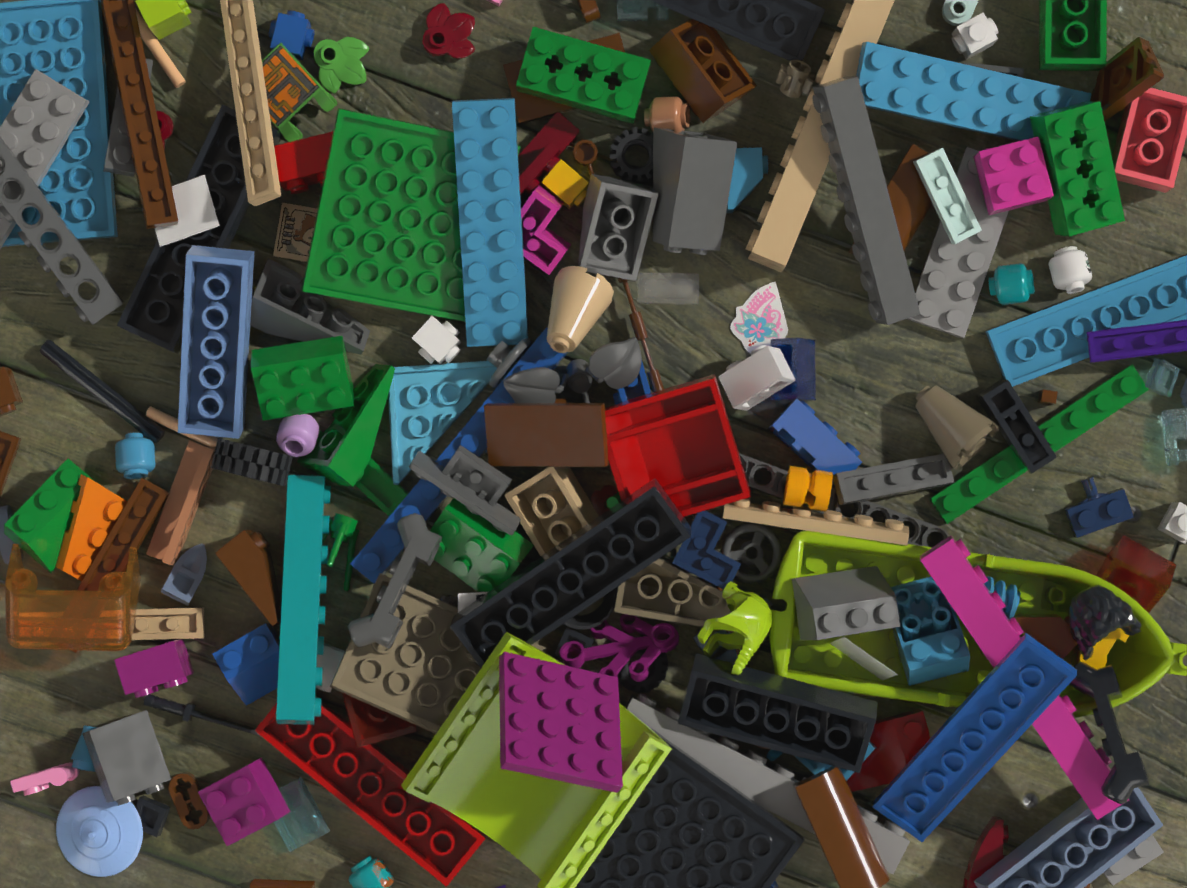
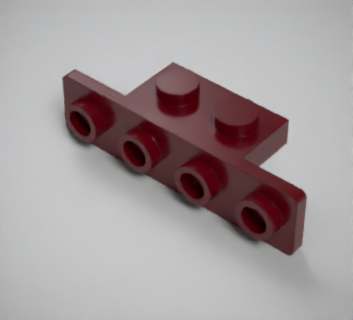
M559 112L549 120L518 155L520 198L525 194L530 196L540 185L538 179L545 171L549 173L560 161L558 158L560 154L579 134V129Z

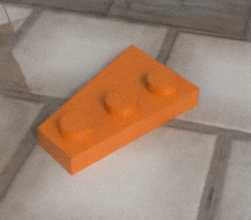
M81 474L78 485L81 486L77 501H73L71 512L74 513L70 529L65 531L56 568L80 581L84 579L128 502Z

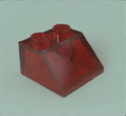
M1122 535L1108 553L1096 576L1124 591L1150 613L1170 588L1176 564Z

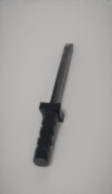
M148 694L145 696L143 705L183 716L182 720L188 722L192 720V717H196L260 736L254 731L256 728L195 711V704L190 703L185 706L184 704L171 700L168 701V699L159 698L155 695Z

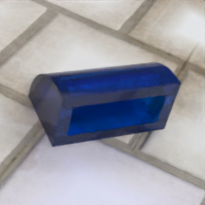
M803 338L771 339V347L781 350L795 378L794 382L771 395V400L794 401L797 398L799 401H816L815 340Z

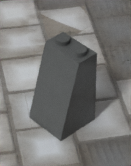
M654 127L653 189L659 194L653 213V242L664 245L663 250L681 253L682 248H689V252L707 255L708 250L720 251L737 148L736 141L704 132L684 130L680 133H675L670 129Z

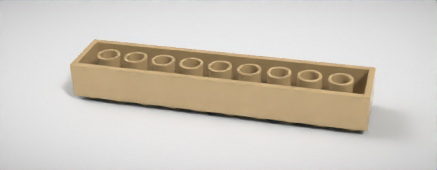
M853 0L852 5L846 3L837 24L838 27L842 28L841 33L835 31L826 51V54L831 57L829 61L823 59L814 82L821 85L845 76H856L862 43L871 42L877 44L895 0ZM813 87L803 107V110L808 112L806 118L800 116L791 138L796 139L795 145H788L780 163V166L785 167L783 174L777 172L768 194L773 195L772 201H765L757 219V222L762 223L760 230H753L746 246V250L751 251L748 257L749 260L782 272L787 265L829 162V155H831L828 143L824 141L821 134V125L823 124L820 113L816 111L813 105V95H815Z

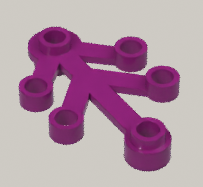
M623 614L620 617V624L624 632L610 626L606 620L600 625L590 628L594 638H608L614 643L584 648L579 642L570 641L561 647L560 656L564 665L580 668L585 661L616 655L609 665L602 668L599 673L618 677L617 674L638 650L647 649L639 660L632 662L629 666L631 679L641 682L647 679L649 675L648 667L661 652H669L677 647L679 644V634L668 623L652 626L637 616ZM628 621H633L632 624H625ZM598 627H604L602 630H596ZM635 631H637L644 636L634 638L626 633H634ZM638 669H642V670H643V671L640 672V673H635V671L638 670Z

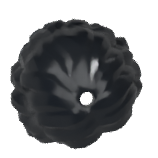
M1100 585L1088 587L1078 592L1071 600L1068 612L1070 633L1073 639L1076 640L1084 660L1092 657L1093 646L1117 628H1121L1125 634L1131 636L1141 632V623L1133 615L1130 605L1105 587Z

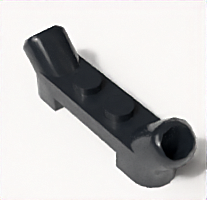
M1084 662L1074 665V668L1077 669V676L1071 681L1069 686L1095 699L1097 708L1092 709L1097 727L1103 726L1106 738L1101 739L1107 757L1113 756L1115 763L1101 787L1102 794L1116 803H1126L1134 788L1149 785V780L1139 752L1127 754L1111 704V700L1122 698L1113 666L1111 664L1096 669Z

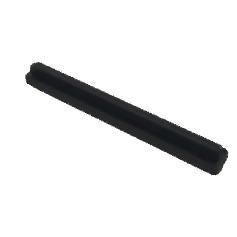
M47 340L41 346L39 351L43 356L155 444L163 438L165 431L58 345L51 340Z

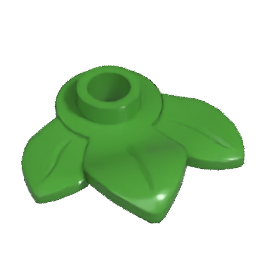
M345 37L338 42L332 39H325L317 43L313 50V58L319 66L318 79L321 85L334 94L341 86V82L351 85L365 83L366 71L359 59L369 51V47L363 41L354 37ZM325 49H331L334 52L332 60H327L324 57Z

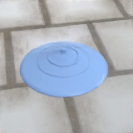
M90 786L75 792L65 801L58 814L56 836L64 857L73 867L87 875L107 877L122 872L135 860L142 845L143 827L139 813L132 802L119 806L116 801L107 803L101 786Z

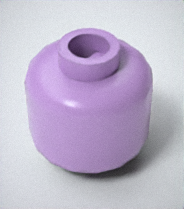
M309 414L283 417L277 432L276 442L279 448L290 456H306L312 452L316 445L319 425Z

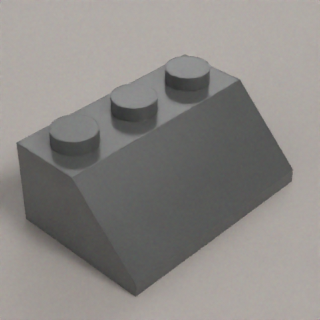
M877 566L792 578L800 641L821 640L900 627L896 595Z

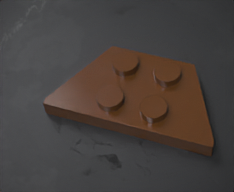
M1137 37L1106 61V65L1099 71L1090 101H1100L1104 122L1117 112L1123 110L1125 106L1137 97L1142 96L1144 92L1164 78V73L1149 41Z

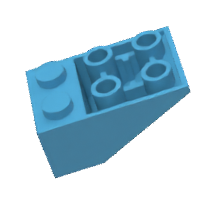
M928 577L891 587L896 595L900 627L892 629L909 686L968 671L970 653L956 612L933 578Z

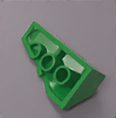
M375 364L354 388V406L336 409L332 414L335 420L324 432L319 429L316 445L312 452L306 456H300L297 463L320 476H325L326 479L337 485L354 487L363 477L364 469L370 461L395 368L392 365Z

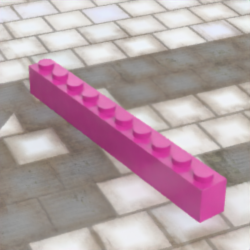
M950 535L920 555V561L993 668H995L1021 639L1020 635L1024 631L1014 617L1007 618L1002 610L1006 605L997 591L990 593L984 583L989 580L980 566L977 565L973 568L966 557L971 555L963 541L961 539L955 541ZM1059 694L1032 725L1093 815L1099 820L1122 805L1104 796L1101 790L1111 771L1108 765L1112 761L1110 757L1106 756L1102 746L1096 749L1090 740L1094 737V734L1085 721L1080 723L1073 715V712L1077 711L1067 694L1063 697Z

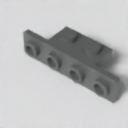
M461 445L445 467L421 451L417 452L409 468L419 478L430 481L439 487L443 494L463 503L471 513L481 515L487 519L498 531L513 535L521 519L497 503L512 479Z

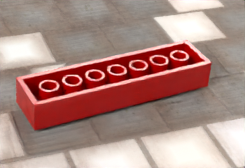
M322 700L321 717H315L314 725L277 724L276 703L254 730L446 887L486 839L487 835L453 813L406 792L401 784L410 771Z

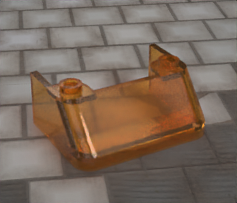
M12 544L5 581L6 635L9 644L19 649L120 651L127 648L132 641L141 581L137 548L130 547L127 572H111L106 574L100 581L98 591L38 590L36 575L23 567L19 544Z

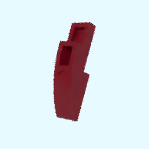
M993 816L983 829L969 858L962 888H977L973 881L1007 856L1003 855V843H1008L1009 830L1008 825L1004 824L1002 818Z

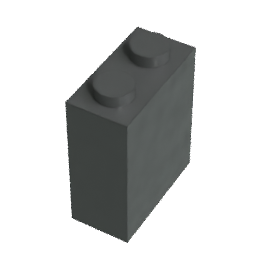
M147 710L82 733L107 803L116 801L119 806L136 799L135 793L145 790L146 795L164 789L162 783L171 780Z

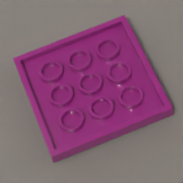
M503 652L499 657L500 768L618 793L623 787L618 677Z

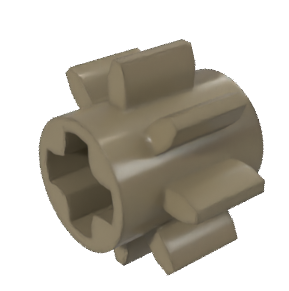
M791 60L789 65H781L775 82L781 84L780 91L784 95L791 98H799L802 92L809 94L815 75L810 74L811 68L807 63L800 60Z

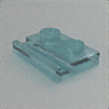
M302 777L279 788L291 812L275 821L274 824L289 852L330 831Z

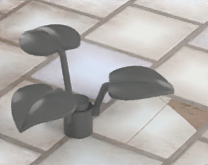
M636 337L603 345L592 353L589 363L582 359L571 361L566 368L567 374L562 375L561 383L557 372L549 368L539 367L514 373L503 380V385L515 403H555V393H561L567 383L572 391L582 394L584 403H590L587 391L592 386V378L598 383H602L605 380L607 385L614 389L626 387L634 382L641 368L640 346Z

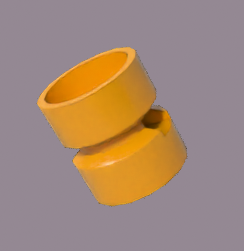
M789 465L783 505L801 507L805 503L809 509L827 512L832 489L833 472L815 470L811 474L807 468Z

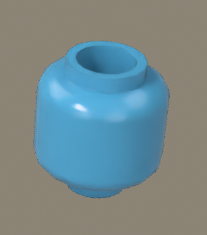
M142 433L126 434L125 439L115 444L116 470L124 474L126 479L148 477V473L155 469L154 442L144 438Z

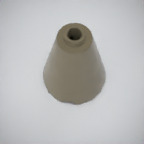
M929 385L926 386L915 397L918 400L915 405L917 411L948 462L955 470L958 469L959 464L963 466L987 445L985 437L988 434L993 438L999 430V426L994 421L937 385L933 388Z

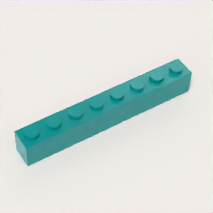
M288 475L276 709L277 724L314 725L315 717H321V698H316V686H322L323 667H317V655L324 654V637L318 636L319 624L325 625L326 606H320V594H326L327 576L321 575V564H327L328 545H322L323 534H329L330 516L324 515V504H330L331 486L325 485V476Z

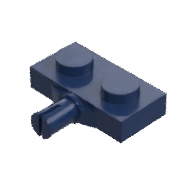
M1093 476L1081 480L1087 497L1078 504L1064 508L1075 538L1134 518L1125 490L1120 488L1108 493H1098Z

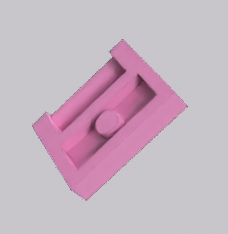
M72 762L21 776L10 781L13 793L22 790L24 796L37 793L49 788V782L55 786H61L67 781L76 779L79 775V769L72 768Z

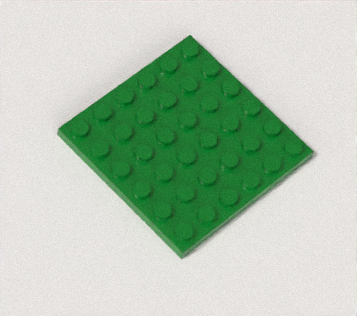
M338 108L302 285L303 292L465 322L454 131Z

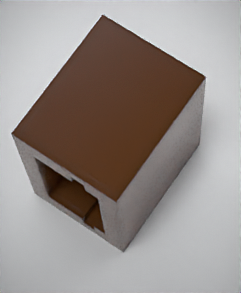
M1042 389L1039 391L1038 402L1051 405L1056 404L1058 392Z

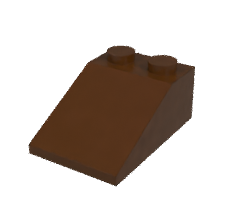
M243 530L215 552V554L272 626L281 624L282 605L272 556L267 549L270 544L260 531Z

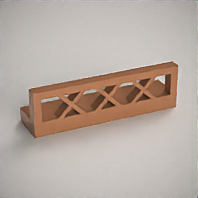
M189 440L146 555L160 559L163 563L175 565L178 561L213 469L210 467L215 449Z

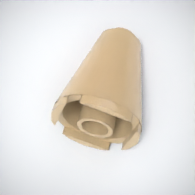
M568 266L562 268L555 277L546 338L554 351L559 353L574 351L610 305L614 291L611 284L602 275L597 273L594 277L586 273L587 268Z

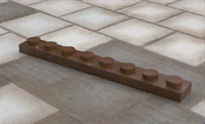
M101 0L146 228L177 225L178 216L134 0Z

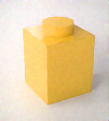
M560 159L541 184L543 188L563 201V205L570 210L574 204L579 207L584 202L589 182Z

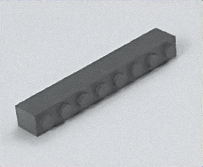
M845 76L814 86L813 105L816 111L820 113L822 120L821 134L824 141L828 143L830 150L829 164L837 176L839 184L837 185V194L845 206V224L853 236L854 244L852 250L861 266L860 280L863 288L868 292L870 316L876 323L890 325L920 314L858 76Z

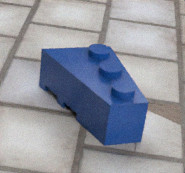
M797 398L768 427L775 436L814 471L833 472V475L840 472L856 470L862 463L858 458L861 453L849 442L844 444L836 437L838 432L826 421L822 423L814 415L815 411L804 401L800 402ZM832 480V488H835L834 481Z

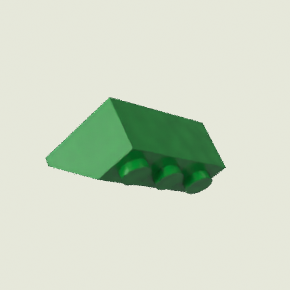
M69 458L4 524V534L50 573L56 569L65 531L70 529L74 513L71 512L73 501H77L81 486L78 485L80 475L82 474L92 479Z

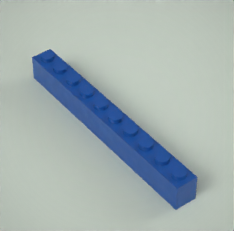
M546 327L505 378L531 368L543 367L554 370L568 352L559 353L551 348L546 339L548 330ZM503 380L438 457L437 463L445 467L460 445L479 458L487 451L484 405L488 403H515L504 387ZM420 479L350 564L372 583H375L379 573L385 574L395 559L405 550L397 527L399 519L417 513L422 515L425 523H427L448 496L443 494L440 488L430 481Z

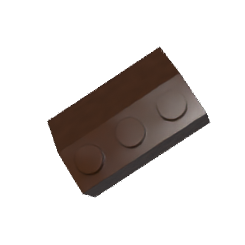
M691 19L670 30L649 50L657 64L664 70L673 82L676 90L682 94L693 113L699 117L702 123L719 115L757 87L713 27L697 20Z

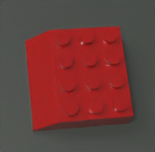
M715 374L629 399L605 409L608 460L621 501L654 478L662 486L683 517L750 497L749 485Z

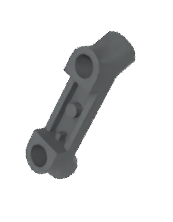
M413 513L399 519L397 527L405 551L402 558L397 557L391 567L390 574L393 576L389 585H383L377 596L376 602L380 604L376 612L350 621L348 629L355 646L363 647L375 642L389 649L394 643L403 624L399 617L394 616L396 608L418 562L431 566L442 540V536L428 530L422 515Z

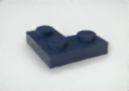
M707 511L698 512L691 525V537L682 543L672 564L724 590L726 585L733 581L741 563L714 550L727 521Z

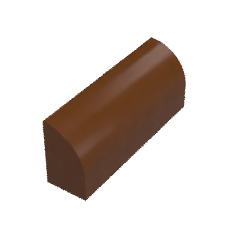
M914 144L908 149L887 185L904 251L933 204L913 161L929 153ZM852 246L848 251L851 254H853Z
M832 766L793 784L839 888H880L890 880V877L841 769Z

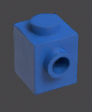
M289 10L287 14L278 13L277 21L272 20L269 29V38H272L270 49L273 50L282 43L296 59L303 60L306 47L311 48L315 30L311 29L309 20L305 19V15L300 12Z

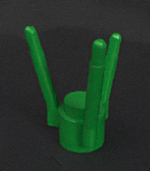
M335 513L333 521L329 520L330 538L335 541L327 565L329 567L333 565L341 542L347 543L349 539L344 578V590L349 591L353 569L350 563L354 560L356 539L359 534V530L355 529L358 521ZM323 534L322 544L329 534Z

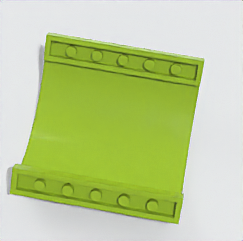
M506 632L401 786L406 792L453 813L497 842L541 879L537 885L538 888H575L672 748L644 722L619 703L623 787L618 793L501 769L499 657L503 652H509L562 664L543 651Z

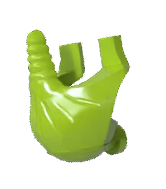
M730 581L723 590L722 598L726 599L725 602L732 613L721 618L707 619L697 637L699 642L705 644L713 630L734 631L730 634H713L704 646L703 652L706 656L711 657L719 646L728 650L741 649L731 673L739 675L767 636L772 624V611L765 600L753 592H744L737 588L736 583Z

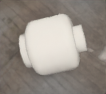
M1075 246L1061 248L1054 252V257L1049 261V269L1055 288L1066 290L1067 294L1083 291L1085 289L1084 285L1092 279L1087 254L1084 251L1078 250Z

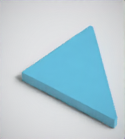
M489 361L394 367L395 372L388 393L394 485H399L412 470L409 468V465L417 452L421 451L426 454L488 385L491 376L497 369Z

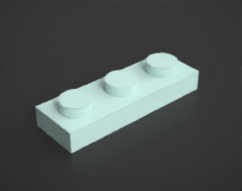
M939 148L913 161L951 244H957L982 231L944 149Z

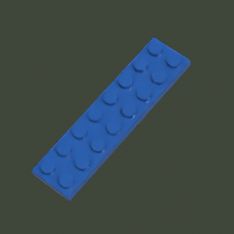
M1025 633L874 800L873 808L923 842L1077 676V669Z

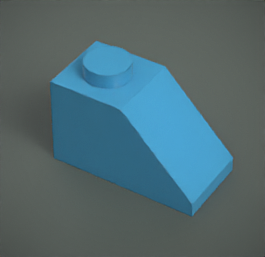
M762 147L736 148L726 213H733L761 183L763 174H768V156H762Z

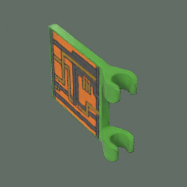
M282 43L262 60L270 120L288 142L300 140L303 137L302 132L289 120L313 97L326 112L332 110L337 105V101L314 79Z

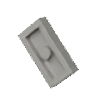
M1151 835L1103 873L1109 883L1114 886L1164 853L1154 836Z

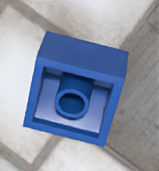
M270 622L263 624L212 653L226 680L246 706L278 688L280 638Z

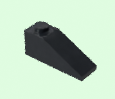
M1000 379L976 395L990 420L999 426L998 431L1030 474L1057 458L1009 380Z

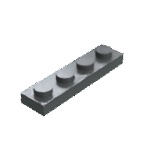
M146 59L149 78H151L153 60ZM117 87L103 171L134 177L135 168L119 88Z
M944 454L845 471L833 475L840 505L948 486L954 483L950 464Z

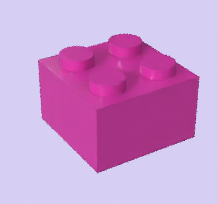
M1039 137L982 150L973 157L988 215L1045 202L1054 196Z

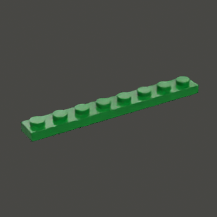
M1129 365L1039 425L1038 428L1055 453L1148 391L1149 388L1135 367ZM1008 446L929 498L944 523L948 524L1028 470L1012 448Z

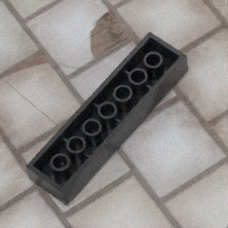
M223 104L186 179L188 181L205 175L220 226L162 247L159 246L157 240L117 324L118 327L176 354H179L182 347L186 254L192 245L229 249L250 205L247 197L236 111ZM272 128L274 146L279 144L282 135L277 129Z
M654 478L453 616L450 627L480 668H482L506 632L533 645L691 537V527L656 478Z

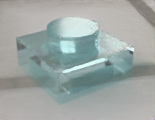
M1154 358L1152 367L1147 374L1145 387L1160 395L1171 397L1180 368L1165 360Z

